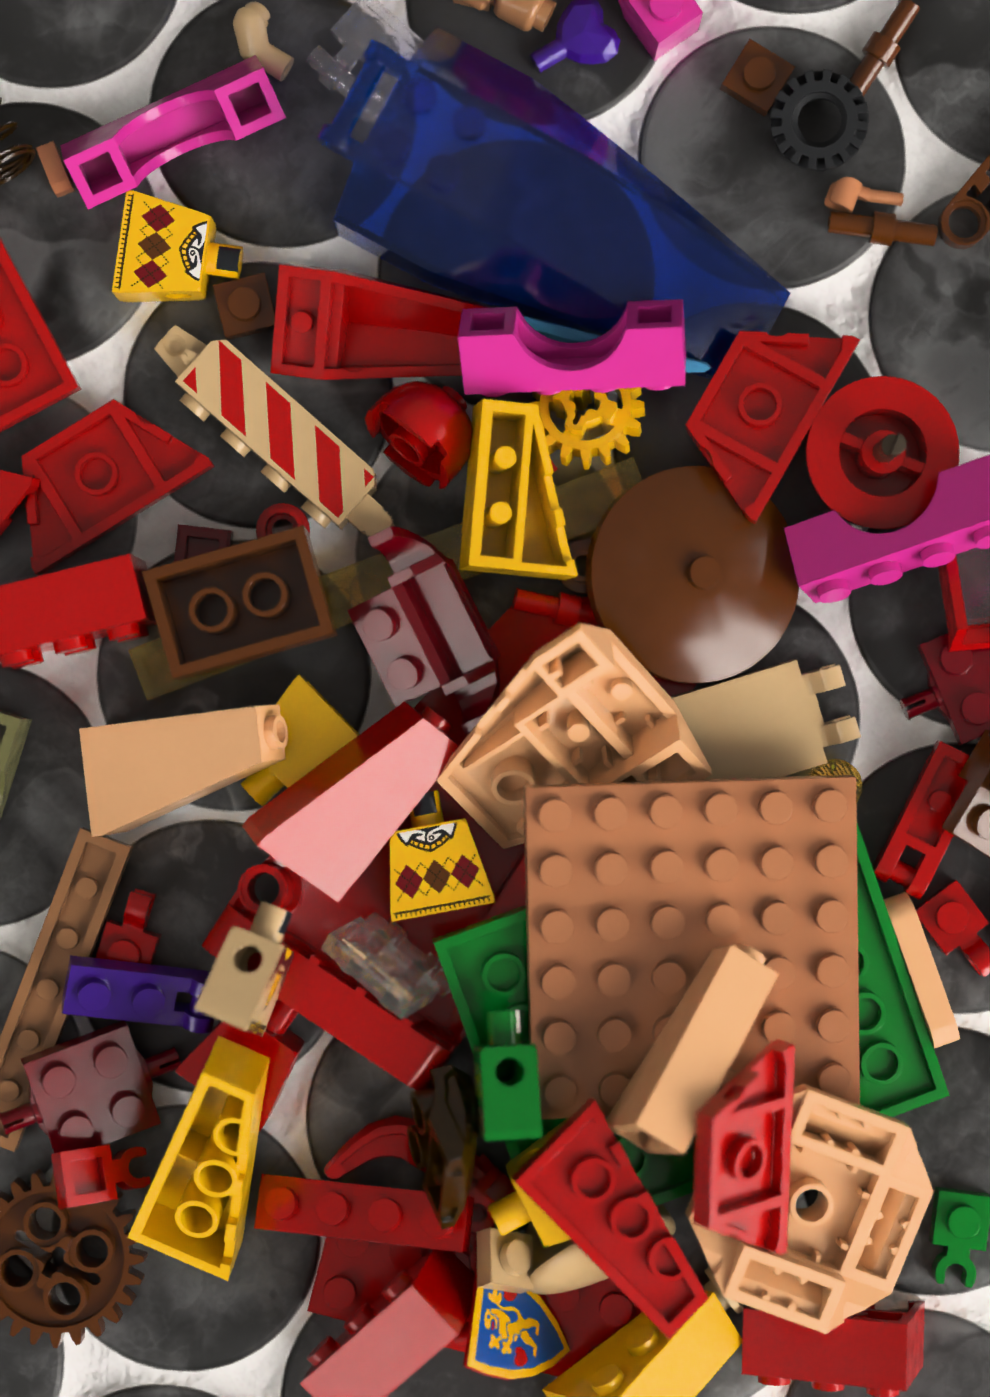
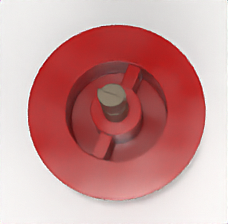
M892 376L863 378L835 392L822 405L810 427L806 442L807 469L819 497L832 511L835 510L841 518L855 525L871 529H895L914 522L931 503L936 491L939 472L959 465L960 449L957 431L952 418L943 404L922 386L912 381Z

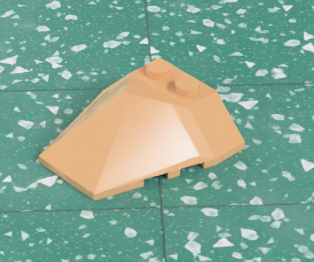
M579 623L531 656L452 754L436 781L503 849L524 843L523 785L703 780L712 775L711 767L680 710L668 693L610 629Z

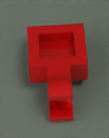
M953 879L915 909L922 927L943 955H948L958 947L979 976L982 974L985 977L990 973V948L979 937L977 932L987 926L989 922L960 883Z
M135 888L134 891L130 892L123 923L111 919L106 922L96 958L153 964L161 934L148 931L146 928L154 906L155 893Z

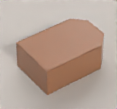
M54 141L36 147L49 183L57 198L74 192V185L60 150Z

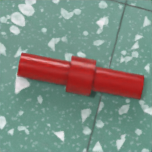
M519 588L515 590L512 602L513 610L550 617L553 624L571 628L575 627L577 623L599 627L590 604L583 603L581 596L559 592L556 597Z

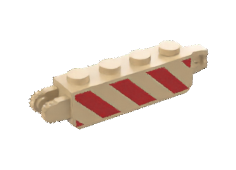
M177 325L173 326L159 341L154 349L178 377L175 382L186 392L179 401L203 422L210 414L226 428L220 437L241 456L245 457L252 450L266 463L260 472L283 493L292 486L303 495L307 501L301 508L324 529L331 521L341 530L349 522L369 538L388 527L395 526L393 525L394 520L392 516L388 514L389 512H385L384 507L371 497L377 491L374 469L229 341L213 340L206 345Z

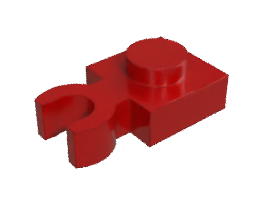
M110 1144L51 1154L59 1210L118 1199L116 1185L124 1190H134L148 1186L151 1183L150 1177L135 1178L129 1171L130 1161L133 1158L147 1155L146 1148L137 1146L123 1149L117 1152L113 1159Z

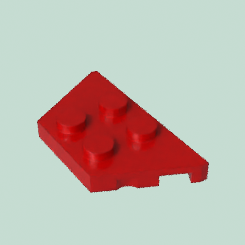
M757 331L738 332L688 419L685 429L749 522L757 523L809 432L822 405L826 402L857 348L860 339L849 335H843L842 338L809 337V334L786 333L782 336H776Z
M116 400L109 401L21 456L23 475L40 479L39 487L33 495L27 494L28 499L26 501L27 524L30 525L33 557H30L31 568L35 574L40 576L215 467L213 462L204 454L199 453Z
M777 1039L770 1042L697 1111L693 1223L782 1255L787 1253L795 1044Z

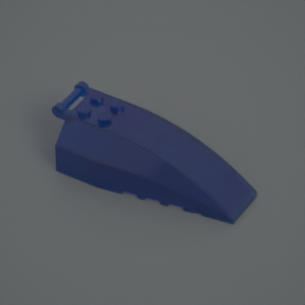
M438 27L433 30L409 60L398 55L383 43L369 40L362 53L365 62L331 125L325 123L317 137V141L326 148L354 162L333 218L338 236L432 286L491 306L494 304L500 307H518L521 314L527 317L598 335H603L614 327L621 318L627 302L683 299L686 357L707 362L711 366L709 370L692 374L710 380L713 378L739 331L770 333L790 292L683 198L536 80ZM386 72L397 78L398 81L363 144L353 139L350 135L383 73Z

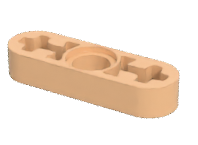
M903 892L883 899L934 1049L959 1040L960 1035L956 1020L918 914L909 895Z

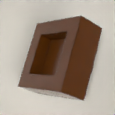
M749 39L721 84L720 90L766 117L776 101V96L780 90L782 91L796 66Z
M265 272L212 285L227 341L274 329L275 309Z

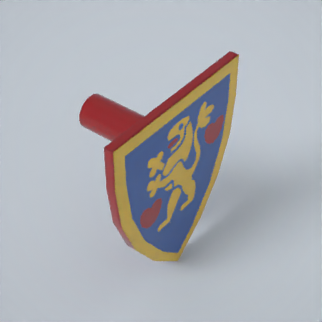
M476 1264L470 1318L468 1322H465L459 1335L454 1338L457 1345H466L463 1367L486 1376L504 1380L532 1377L553 1367L570 1349L557 1320L542 1298L530 1291L517 1294L477 1287Z

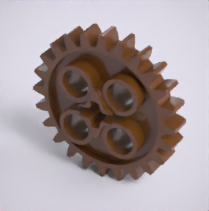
M41 1169L35 1170L31 1174V1188L21 1178H16L10 1183L13 1197L0 1190V1321L7 1316L13 1319L9 1334L12 1337L18 1334L24 1326L30 1328L31 1345H35L44 1332L50 1334L53 1348L59 1347L66 1332H69L75 1345H80L85 1338L86 1326L97 1337L101 1336L105 1330L102 1316L117 1324L123 1316L117 1302L131 1306L137 1297L126 1285H140L145 1277V1274L133 1268L132 1265L144 1262L148 1257V1252L133 1248V1244L136 1241L127 1238L131 1230L127 1224L136 1215V1209L120 1212L116 1208L124 1195L122 1191L117 1192L118 1199L59 1210L54 1174L52 1175L51 1182H47ZM44 1207L53 1209L60 1218V1229L57 1231H47L39 1226L36 1220L37 1209ZM19 1230L25 1232L32 1242L20 1240L16 1236V1232ZM87 1235L101 1237L108 1247V1255L97 1259L90 1257L83 1248V1238ZM57 1246L66 1251L63 1257L64 1262L59 1267L50 1262L53 1258L52 1251ZM21 1255L26 1257L33 1266L32 1277L21 1278L16 1276L9 1267L10 1256ZM83 1271L97 1274L100 1277V1282H92ZM63 1282L73 1284L80 1293V1303L76 1305L62 1303L56 1295V1284Z

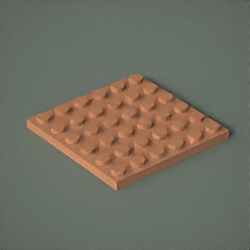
M825 775L523 785L529 1042L536 1044L541 1119L570 1118L590 1097L597 1102L604 1116H608L712 950L728 945L735 946L736 943L745 944L760 952L766 958L764 965L779 975L717 1093L770 1042L780 1039L795 1044L793 1087L805 1084L860 1105L857 804L855 776Z

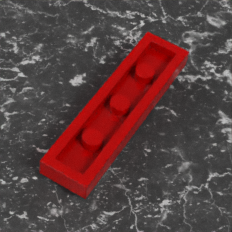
M261 1174L254 1229L468 1253L474 1197H467L464 1209L455 1226L441 1230L425 1191Z

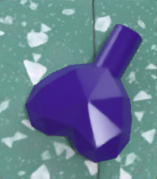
M573 0L563 11L557 23L556 39L529 54L539 73L565 58L579 64L607 63L617 55L620 38L613 28L604 24L603 9L597 0Z

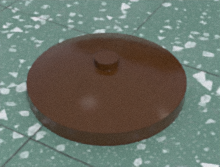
M676 467L655 473L636 482L622 492L605 511L595 529L589 546L586 563L587 594L598 626L610 629L652 676L678 683L715 682L730 678L749 669L763 659L781 639L793 616L798 599L799 586L784 528L788 527L784 517L774 503L769 500L757 523L749 522L712 467Z

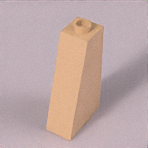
M280 705L252 706L80 728L91 837L128 832L285 760L284 747L288 742V728L285 719L280 714Z
M742 943L712 950L609 1113L606 1122L612 1132L648 1154H685L696 1133L697 1111L717 1093L779 975L764 965L766 958L760 952Z

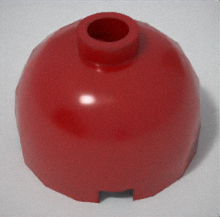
M412 381L395 386L380 397L367 411L364 418L371 437L374 438L380 432L389 443L383 451L388 459L406 475L427 487H430L438 480L440 481L439 489H445L459 474L470 456L473 431L471 420L466 413L467 404L457 391L448 386L440 388L437 385L421 381Z

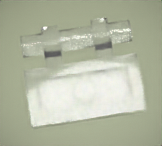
M357 0L330 29L332 36L344 46L335 57L331 56L319 45L309 54L306 60L320 74L318 80L330 91L337 89L356 106L354 112L366 123L373 121L386 134L394 128L400 119L386 105L392 95L396 93L409 106H412L447 68V62L379 0ZM359 60L380 78L370 90L350 73Z
M376 912L372 913L366 920L359 917L330 932L321 948L338 964L343 972L354 977L378 998L383 1007L394 1012L402 1020L431 1003L436 994L443 998L450 993L440 960L431 952L424 954L407 939L408 932L395 921L388 923Z

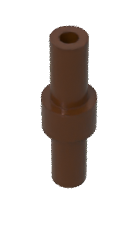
M900 0L880 33L874 31L862 49L865 56L851 76L850 81L859 87L863 97L883 67L889 68L901 50L898 43L920 10V7L913 1Z
M830 211L827 224V233L866 237L870 244L891 246L892 241L934 246L938 231V225L897 220L896 214L873 211L872 216Z

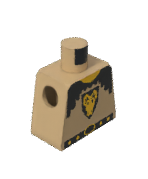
M262 901L249 931L233 925L194 1009L248 1032L263 1036L294 956L292 950L281 945L293 914ZM261 952L262 963L260 967L253 972H248L247 962L250 956Z

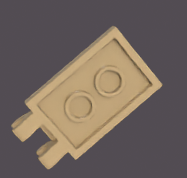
M792 659L671 696L711 767L712 775L705 779L784 777L828 763L823 747L845 743L861 737L855 716L850 717V715L824 722L818 704L817 693L830 691L846 685L840 664H830L801 673L798 661Z

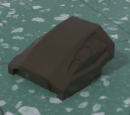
M452 1064L431 1069L430 1087L411 1092L410 1106L415 1125L408 1126L407 1139L412 1159L418 1169L426 1168L422 1186L441 1230L455 1226L464 1209L473 1181L478 1133L476 1097L471 1077Z

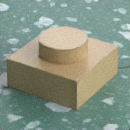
M496 1228L477 1231V1287L517 1294L533 1291L534 1284L530 1280V1275L534 1272L533 1235L511 1231L502 1236Z

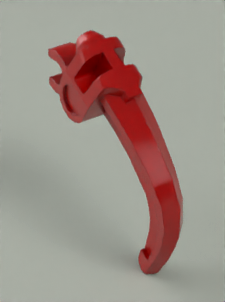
M395 1115L369 1123L348 1140L325 1165V1176L331 1181H338L367 1161L379 1157L400 1158L417 1168L412 1159L407 1139L408 1126L415 1125L414 1120ZM484 1154L480 1157L475 1155L473 1181L468 1196L474 1197L469 1241L472 1250L469 1257V1269L474 1276L477 1264L476 1232L487 1228H495V1222L487 1206L516 1191L512 1181ZM426 1168L419 1169L424 1173L426 1172Z

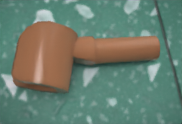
M843 177L830 185L824 201V205L834 211L852 214L857 199L863 202L902 206L904 195L898 192L870 189V187L862 186L863 184L855 178Z

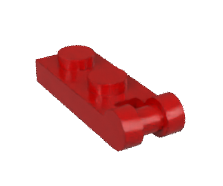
M936 741L884 847L874 861L872 867L876 879L884 883L890 879L904 886V892L918 900L921 899L953 838L952 834L941 827L968 783L958 775L970 755L942 741ZM906 846L922 853L915 867L899 860Z

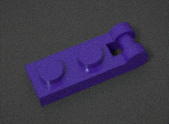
M70 955L61 1003L62 1014L180 1026L194 1033H209L213 1029L215 1018L195 1010L194 1007L211 971ZM177 992L190 993L192 995L191 1003L175 1002Z

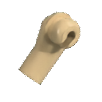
M249 2L245 7L238 9L233 20L240 55L244 60L256 55L265 72L281 82L291 70L294 58L269 43L266 28L270 19L268 9L259 2Z

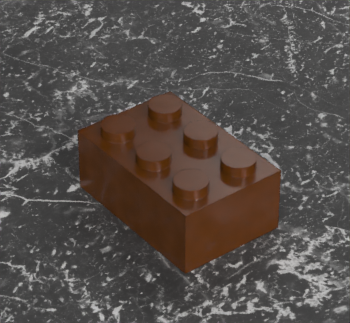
M303 525L142 571L172 679L185 680L338 636L310 536Z

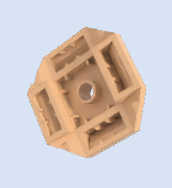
M802 1084L793 1087L787 1253L780 1255L693 1223L694 1192L685 1214L723 1297L826 1334L844 1323L845 1318L869 1308L892 1294L934 1191L917 1150L912 1130L905 1122ZM810 1189L818 1190L817 1199L811 1206L802 1209L795 1207L797 1198L801 1193Z

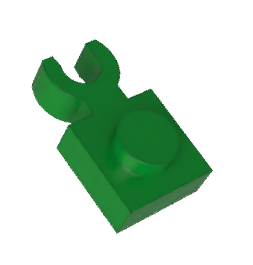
M935 1187L929 1241L934 1245L944 1246L943 1251L935 1257L932 1263V1275L937 1283L944 1284L946 1269L952 1264L962 1265L963 1269L961 1283L965 1287L970 1288L974 1285L976 1268L969 1258L970 1249L986 1251L990 1224V1194Z

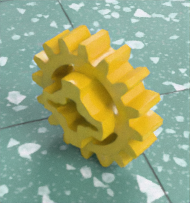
M641 387L617 388L614 390L622 402V409L617 407V402L607 398L608 392L567 390L553 395H541L532 392V396L537 401L528 404L538 405L549 455L558 449L561 450V463L566 467L571 463L574 456L581 457L584 470H589L592 457L600 456L602 462L608 466L612 464L610 451L614 448L627 454L630 451V446L626 435L640 437L642 433L641 423L635 419L645 416V402L636 400L642 395ZM594 399L596 410L588 409L584 416L581 415L578 420L577 410L584 411L588 404H592ZM551 411L556 413V417L565 420V430L563 433L553 424L550 417Z

